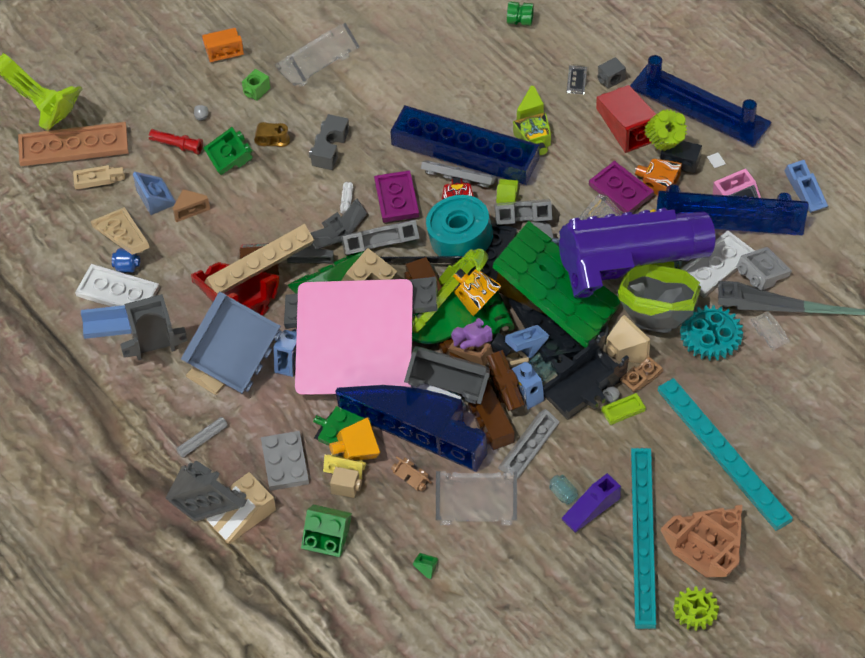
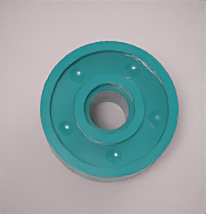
M469 195L447 197L436 203L427 215L426 228L433 251L438 256H464L471 249L473 251L476 249L486 251L492 242L493 229L488 209L476 197Z

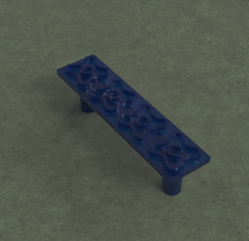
M652 55L648 58V64L630 85L634 91L751 147L756 146L772 123L770 120L756 114L757 103L752 99L743 101L742 107L663 71L662 58L658 55Z
M672 184L666 188V191L658 192L656 210L667 208V210H675V214L706 212L713 222L714 229L803 235L809 203L808 201L792 200L791 195L785 192L780 193L777 199L686 193L681 192L678 185Z

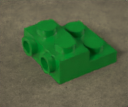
M233 127L203 147L220 175H223L235 165L240 168L253 158L251 154L253 149L248 143H244L245 136L240 130L237 132Z

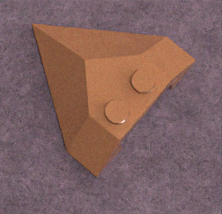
M737 505L735 508L727 510L719 508L696 512L692 516L686 517L681 515L673 516L661 528V532L673 554L705 577H727L739 565L742 505Z

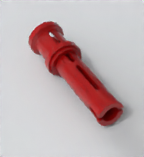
M151 129L149 132V136H151L149 140L179 147L182 151L189 150L199 155L203 149V139H192L188 135L181 137Z

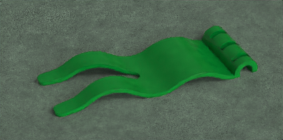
M454 289L417 333L412 332V341L425 344L445 341L452 338L451 334L456 327L465 328L466 325L476 322L478 318L484 323L481 326L482 328L488 325L492 329V335L497 334L502 327L508 326L509 330H513L515 326L499 292H496L473 316L454 292L456 289ZM419 313L412 314V317L418 316Z

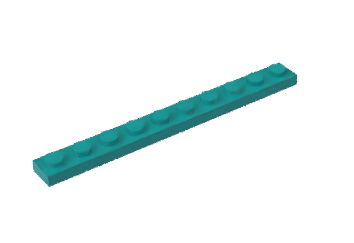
M672 378L658 386L657 391L773 529L777 531L791 523L793 517L679 383Z
M631 448L635 629H656L651 448Z

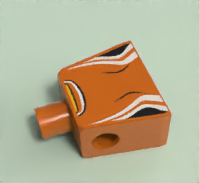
M652 159L648 167L638 165L635 175L642 177L643 183L651 188L655 195L669 200L681 176L682 164Z

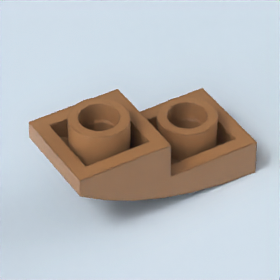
M648 357L637 368L633 366L620 380L629 389L636 392L657 378L663 372V368L652 358Z

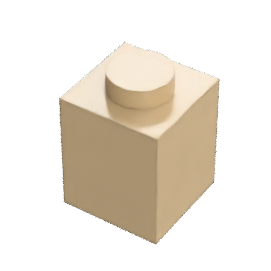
M335 467L330 482L331 494L355 498L356 492L360 491L362 480L359 479V471Z

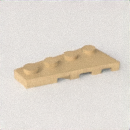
M125 207L91 221L94 229L132 255L150 248L147 240Z

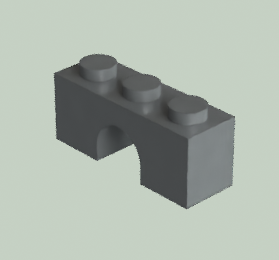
M328 114L326 120L322 121L320 134L316 135L315 145L309 151L312 166L333 170L338 159L337 145L331 143L345 142L349 133L348 118Z

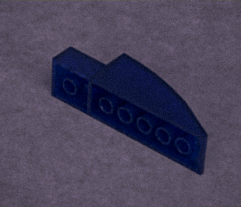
M395 385L338 387L335 390L338 407L363 418H368L372 426L474 472L478 471L488 454L486 434L482 430L471 428L463 422L464 414L461 399L430 390Z

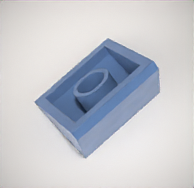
M139 172L133 173L136 191L150 215L175 205L176 201L162 178Z

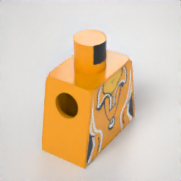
M460 268L453 275L461 284L454 292L473 316L501 287L499 283L483 272H478L476 269L468 275Z

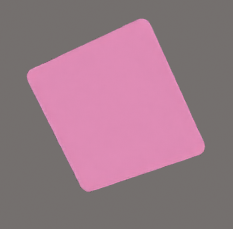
M395 279L304 282L298 287L296 392L300 395L407 392L411 388V385L404 382L412 355L413 285L411 281Z

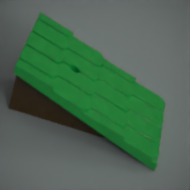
M530 221L525 224L493 263V268L498 272L496 282L501 285L497 292L549 316L584 348L588 346L589 341L595 340L621 305L618 296L605 286L595 290L589 297L574 298L568 271L561 261L559 246L552 241L551 237Z

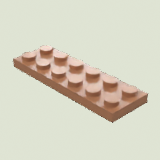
M126 122L18 134L20 166L129 154Z

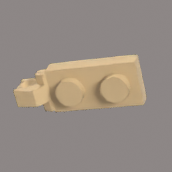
M107 165L74 171V187L76 190L125 180L123 167L114 168Z

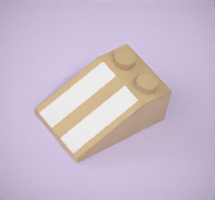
M250 472L230 486V491L237 490L240 494L245 493L247 495L245 506L205 518L228 545L276 511L274 497Z

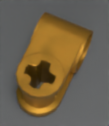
M261 122L257 125L254 142L259 146L285 147L290 143V137L287 135L288 127L283 123Z

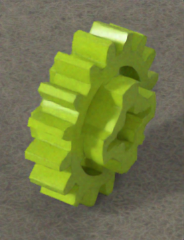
M695 586L694 591H691L688 587L686 588V593L680 591L679 597H675L673 606L675 619L680 618V625L686 623V629L694 626L695 631H697L698 626H701L705 630L706 624L712 626L713 620H717L719 612L717 598L712 599V592L706 594V588L698 591L697 586Z

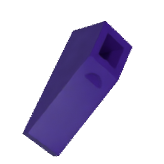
M608 473L593 483L562 517V521L576 533L620 499L621 486Z

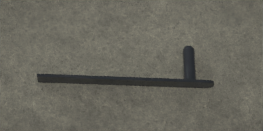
M464 256L380 258L387 263H410L427 257L429 263H457Z

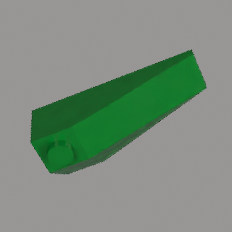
M365 251L343 257L333 262L334 266L332 264L318 269V272L311 275L307 274L291 282L288 286L297 294L298 287L304 282L342 281L346 272Z

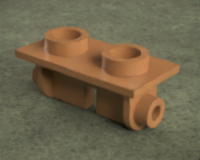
M396 456L399 462L392 466L393 474L404 481L410 475L411 477L407 483L415 488V490H420L421 492L425 490V483L427 481L431 484L433 483L428 479L429 474L421 468L417 471L413 468L414 463L405 457L402 460Z

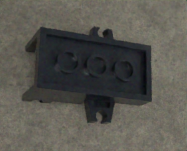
M604 332L598 335L596 341L594 339L589 341L585 349L573 356V361L562 353L558 355V360L561 363H557L555 359L551 360V366L557 376L543 385V394L567 420L588 405L596 409L598 407L596 399L600 400L603 404L605 396L602 392L608 387H614L620 383V379L627 373L629 362L627 355L618 364L603 351L606 335Z

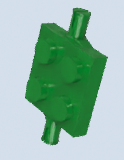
M337 406L327 419L316 415L313 423L323 426V430L318 436V441L329 446L330 443L338 441L337 434L339 431L365 418Z

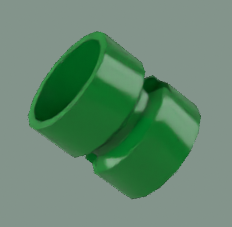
M509 1L507 24L517 25L520 22L521 25L532 26L534 3L524 2L520 5L519 2Z

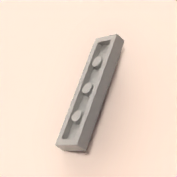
M426 160L421 165V169L426 170L428 174L436 175L441 173L443 177L449 179L458 177L462 179V182L466 183L476 181L479 186L489 187L496 180V176L433 161Z

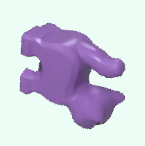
M478 318L476 322L466 325L465 328L456 327L451 337L455 347L459 344L461 349L472 346L479 347L486 342L492 341V329L488 325L482 328L481 326L484 323Z

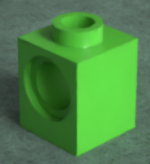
M254 69L242 81L243 93L248 98L258 101L270 89L269 76Z

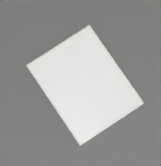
M719 153L707 156L714 168L726 164Z

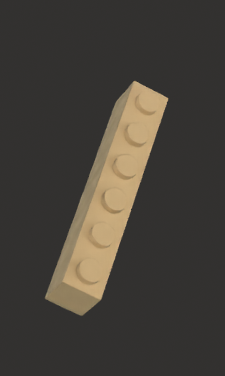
M303 224L207 277L204 283L217 294L219 291L225 293L310 246L314 239L306 225Z

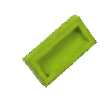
M635 393L603 406L601 411L609 424L613 425L645 412L646 407L638 394Z

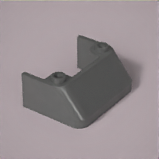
M414 346L404 382L415 387H419L420 384H428L462 394L465 397V401L481 404L490 368Z

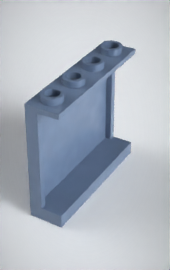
M219 291L181 360L243 394L244 391L248 392L253 384L251 381L254 374L258 375L263 366L260 362L263 357L268 358L273 348L270 347L272 341L275 340L277 342L282 331L279 329L281 326Z

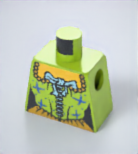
M546 113L513 121V134L526 152L536 150L538 155L547 153V147L551 145V133Z

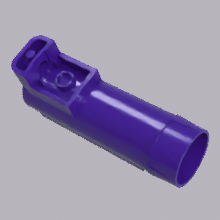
M667 208L658 209L656 212L644 210L639 212V214L626 212L621 216L609 214L604 216V218L591 216L586 220L573 218L569 220L568 224L562 226V229L559 231V251L562 264L569 274L574 298H585L591 296L595 290L603 286L602 280L621 278L635 266L710 257L715 248V229L710 216L706 212L675 214V210H667Z

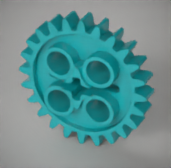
M705 305L704 310L697 307V312L694 311L693 316L684 322L680 328L683 346H688V352L694 350L693 356L701 354V359L708 356L709 361L714 356L718 361L719 356L726 359L727 353L733 355V350H738V346L741 345L743 338V325H740V319H735L736 314L729 315L730 310L727 309L724 312L722 311V306L716 309L715 305H712V308L709 309Z

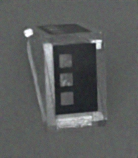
M569 65L567 93L585 94L589 66Z

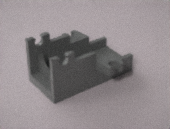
M163 294L124 304L132 335L131 340L120 344L124 358L137 356L139 361L142 360L141 353L170 346L173 352L175 351L174 346L188 341L184 327L172 329Z
M194 461V463H189L188 466L181 467L165 499L195 522L244 507L247 502L245 499L247 495L245 493L240 494L237 490L230 491L229 487H225L217 481L219 472L211 473L212 470L198 461Z

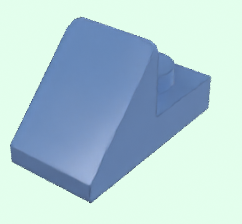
M535 325L506 335L505 342L516 352L522 351L529 358H532L548 339L549 335L541 327Z

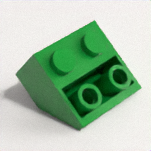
M313 504L307 509L301 549L340 557L349 533L352 513Z

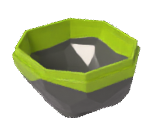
M655 264L635 266L624 275L618 289V296L630 318L635 321L637 327L668 333L693 316L701 286L700 282L685 270Z

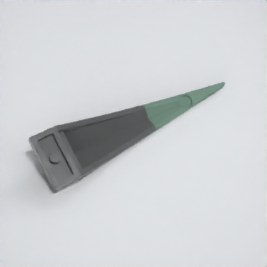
M718 281V305H723L724 307L736 306V309L865 315V309L809 302L765 290L761 291L758 288L740 282Z

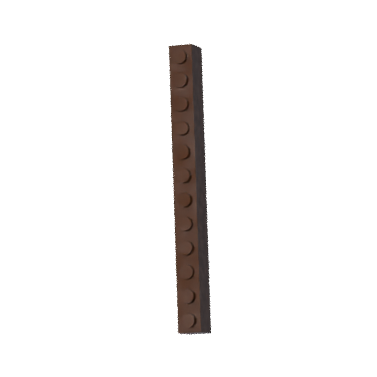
M427 257L405 264L406 272H404V278L407 280L436 277ZM437 279V292H438L442 287H441V285H440V283H439V281H438V279ZM452 338L439 342L441 353L464 359L449 351L448 348L453 343ZM488 380L481 404L469 402L468 407L471 414L474 413L476 416L475 421L478 428H482L484 432L483 438L485 443L490 444L492 450H496L515 443L514 430Z

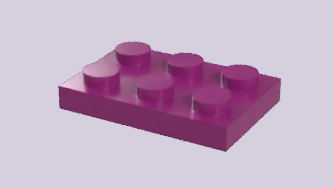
M613 161L589 180L591 188L623 213H633L654 196V191L616 161Z
M410 170L374 176L383 223L419 217Z

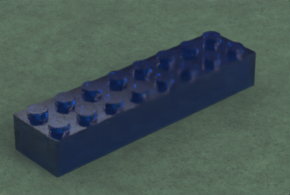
M406 105L402 108L390 131L391 145L507 180H518V183L527 185L539 161V144Z

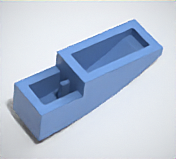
M805 160L787 165L784 171L788 180L808 211L811 213L828 207L814 174H810Z

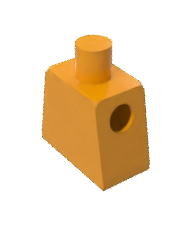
M368 418L342 429L337 434L338 441L329 444L332 455L342 453L344 459L353 461L374 459L380 454Z

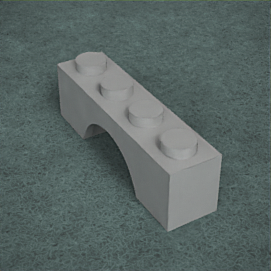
M416 220L341 236L344 254L346 255L365 251L367 248L372 249L419 239Z

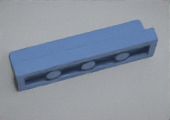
M125 305L81 310L84 339L131 334Z

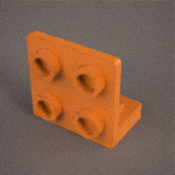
M236 28L202 35L209 62L244 55L242 39L240 35L238 36Z

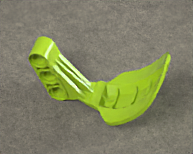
M4 53L0 56V76L19 94L33 101L40 111L39 126L43 130L49 131L52 126L68 116L74 108L80 92L83 90L81 86H70L58 92L43 88L9 56Z

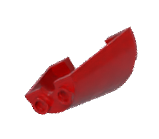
M218 262L209 266L206 273L199 270L191 274L192 283L212 302L215 300L217 293L204 282L207 277L224 269L229 264ZM261 272L224 294L263 316L269 309L268 304L271 299L276 297L279 276Z

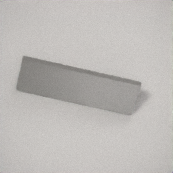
M546 409L539 412L499 465L498 469L518 479L560 421Z

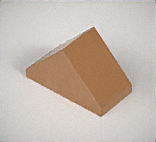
M183 189L173 207L175 221L179 222L210 210L208 197Z

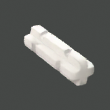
M351 182L343 184L340 205L341 214L345 213L352 202L353 183Z

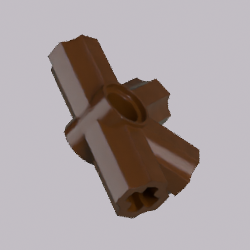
M503 350L487 356L486 358L490 365L489 377L493 380L497 389L499 402L505 403L508 411L525 405L517 387V377L514 371L510 369Z

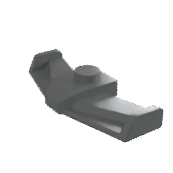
M358 198L352 202L342 216L336 212L322 222L323 229L310 233L314 239L313 243L308 246L310 249L317 250L338 242L342 243V235L353 233L367 215Z

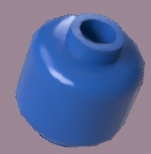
M119 248L112 254V267H115L117 272L133 273L136 267L140 266V256L137 253L132 255L125 249Z

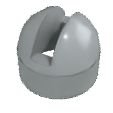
M203 105L195 106V118L200 121L205 120L208 116V108Z
M608 387L602 392L605 396V401L609 404L617 401L620 395L616 387Z

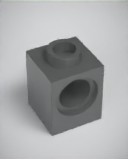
M615 57L598 66L597 78L601 84H604L609 89L626 80V67Z

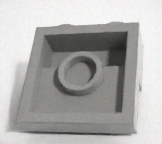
M768 247L741 255L736 266L738 272L741 275H745L750 280L751 285L759 288L761 291L773 287L777 280L789 277L792 272Z

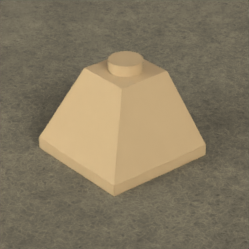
M624 315L606 338V351L619 362L627 355L629 362L642 363L649 357L650 338Z

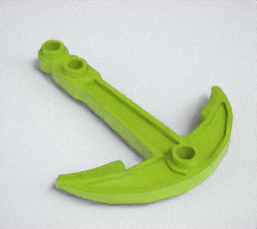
M483 249L469 250L457 263L446 268L438 279L440 285H444L437 293V309L459 284L453 275L460 268L466 274L474 266H476L478 272L483 269L488 260V254ZM436 311L419 313L418 316L412 317V332L417 333Z

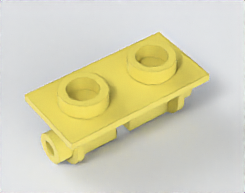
M325 454L323 472L333 474L335 467L359 471V479L362 480V471L365 470L366 463L361 459L353 461L344 459L342 456Z

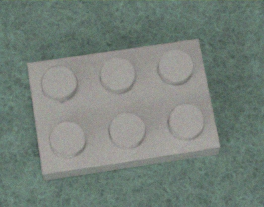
M300 431L261 437L270 491L309 484Z

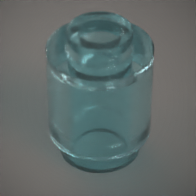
M556 475L550 480L549 489L562 503L566 505L571 504L578 497L577 489L564 475Z

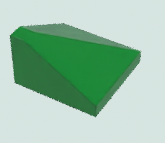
M419 553L413 562V566L424 576L431 579L439 558Z

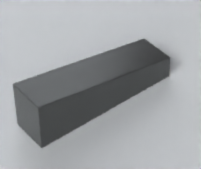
M306 247L287 258V263L334 264L333 251L325 249L314 250Z

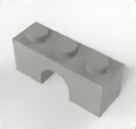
M550 199L494 204L495 222L497 225L523 220H552Z

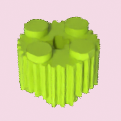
M668 109L662 110L648 121L644 130L646 132L645 135L647 138H650L651 144H655L656 150L666 151L685 139L687 134L686 118L681 113H675V110L673 112L671 109L669 111Z

